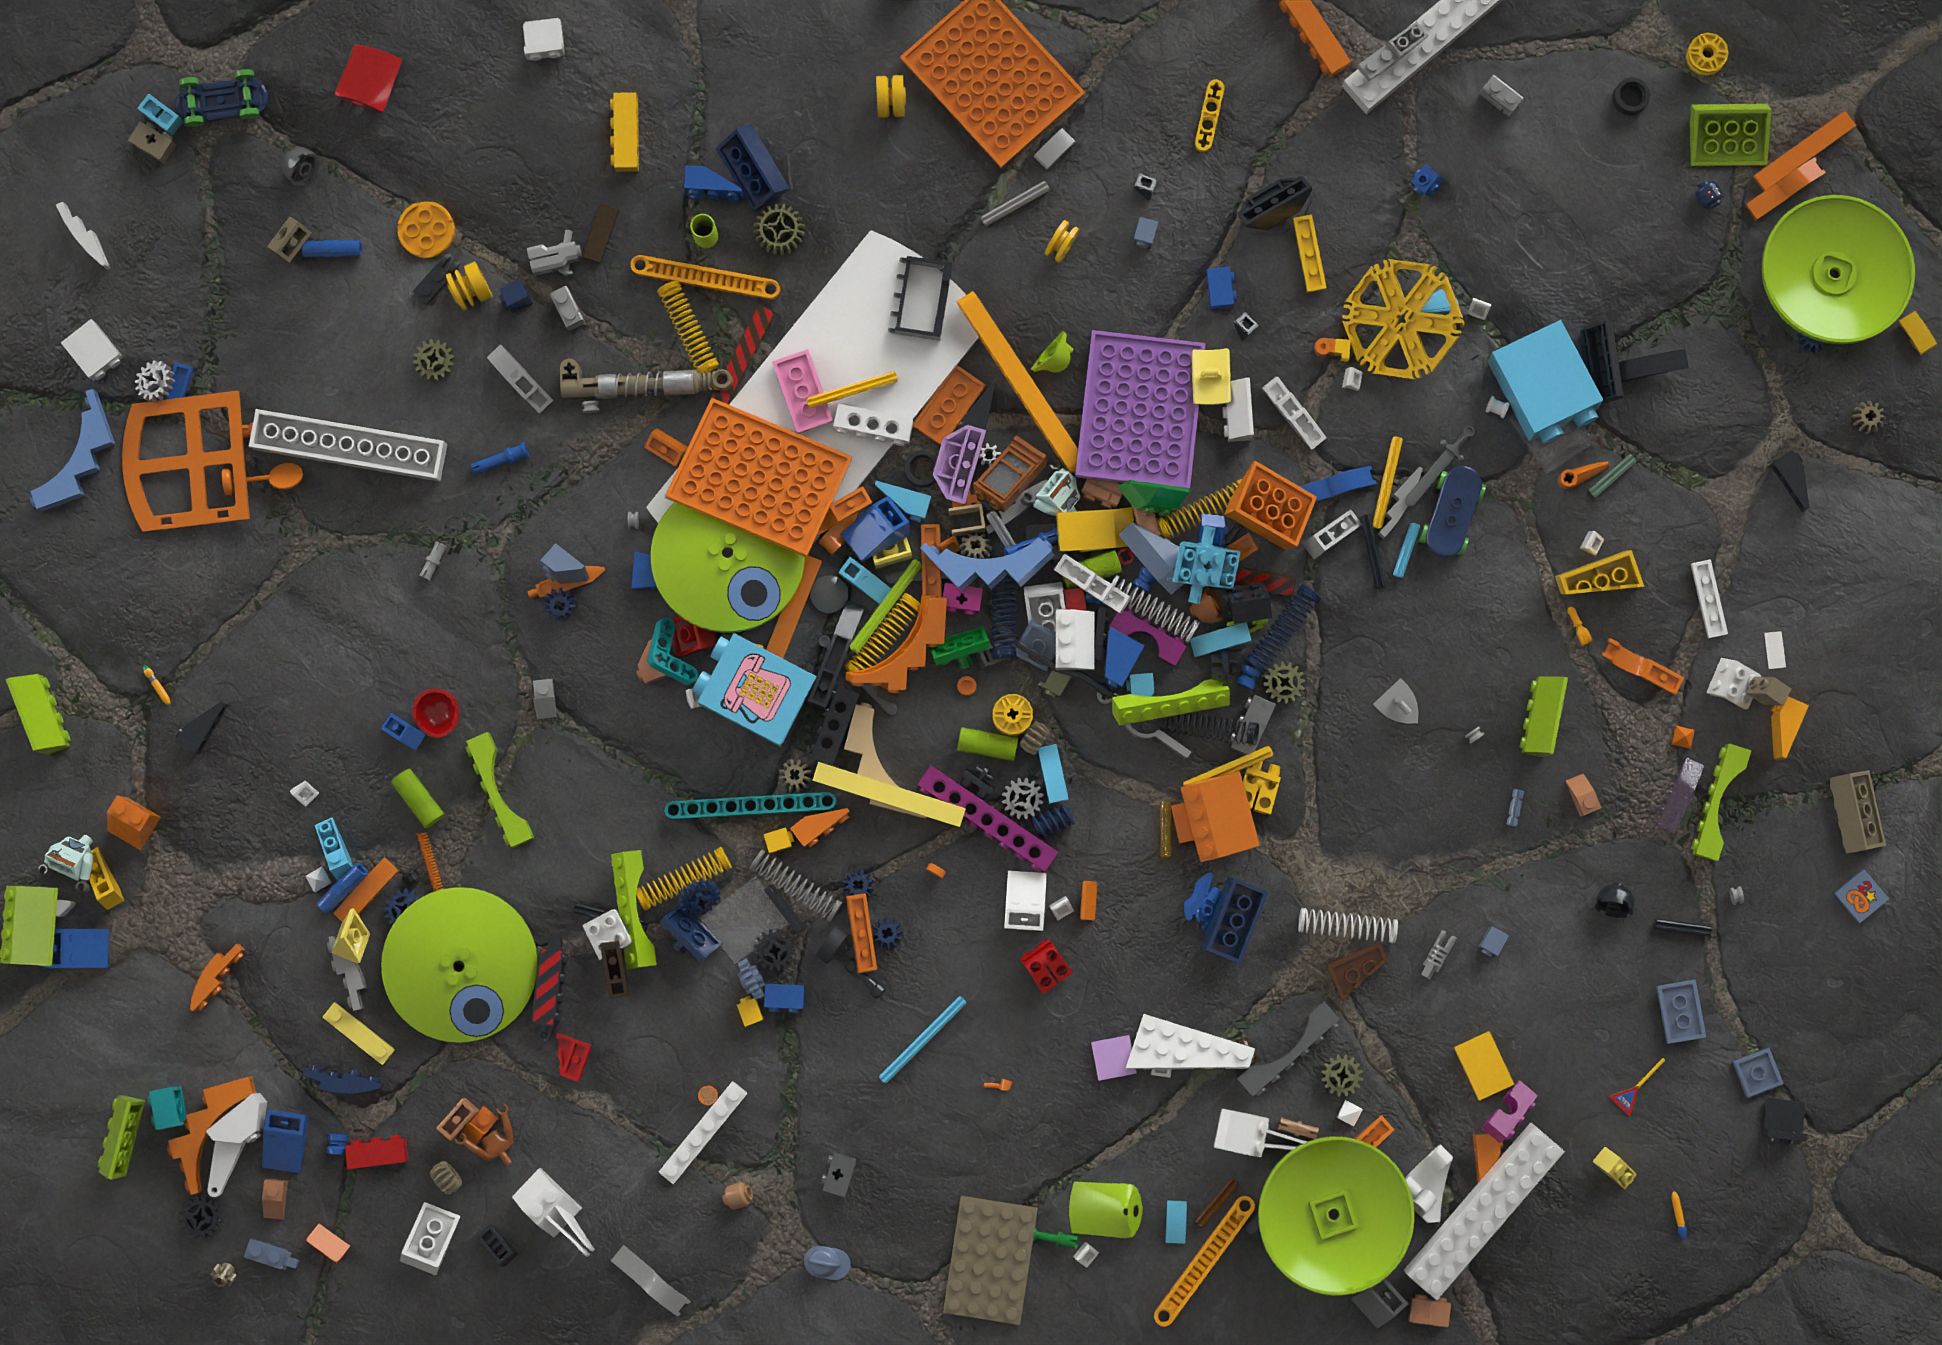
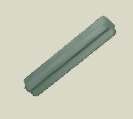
M1631 454L1628 455L1590 488L1589 493L1594 498L1597 497L1635 464L1636 459Z

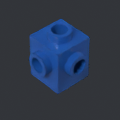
M1425 164L1421 170L1419 169L1414 173L1411 183L1415 185L1413 189L1421 196L1425 193L1430 197L1431 194L1433 195L1438 191L1439 185L1444 179Z

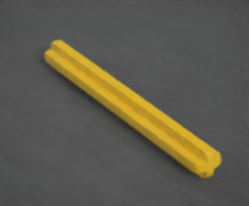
M893 371L808 397L806 402L809 408L817 407L895 383L898 377L896 372Z
M1393 437L1372 523L1375 529L1383 527L1403 441L1400 437Z
M1266 746L1187 780L1183 785L1242 770L1272 757V749L1270 746Z

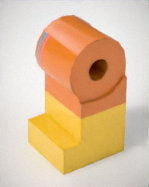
M1320 338L1315 343L1314 352L1319 357H1326L1327 355L1341 356L1340 361L1348 362L1351 340Z

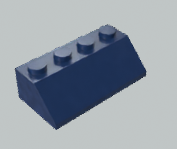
M752 124L736 128L716 147L736 184L742 189L743 195L753 212L780 198L789 189L788 184Z

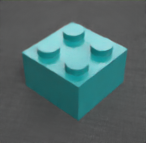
M181 1086L149 1091L148 1104L149 1107H152L153 1111L151 1122L156 1130L185 1125L186 1110Z

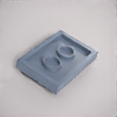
M1696 980L1656 986L1667 1044L1705 1038L1706 1032Z

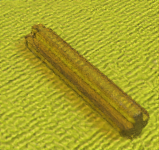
M1170 801L1160 802L1161 858L1171 857Z

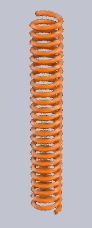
M427 832L417 833L418 841H420L419 844H421L420 847H422V855L426 862L427 873L429 874L430 882H432V888H434L433 891L444 889L441 888L443 885H440L442 882H439L441 879H439L440 876L437 873L439 872L436 867L437 865H433L436 862H432L435 859H431L434 858V856H431L434 853H430L433 850H429L432 847H429L431 844H428L430 841H427L429 840L427 838L428 835H426Z

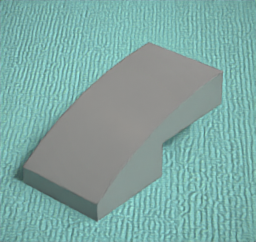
M1061 129L1034 155V158L1048 170L1060 159L1062 154L1074 145L1075 140Z

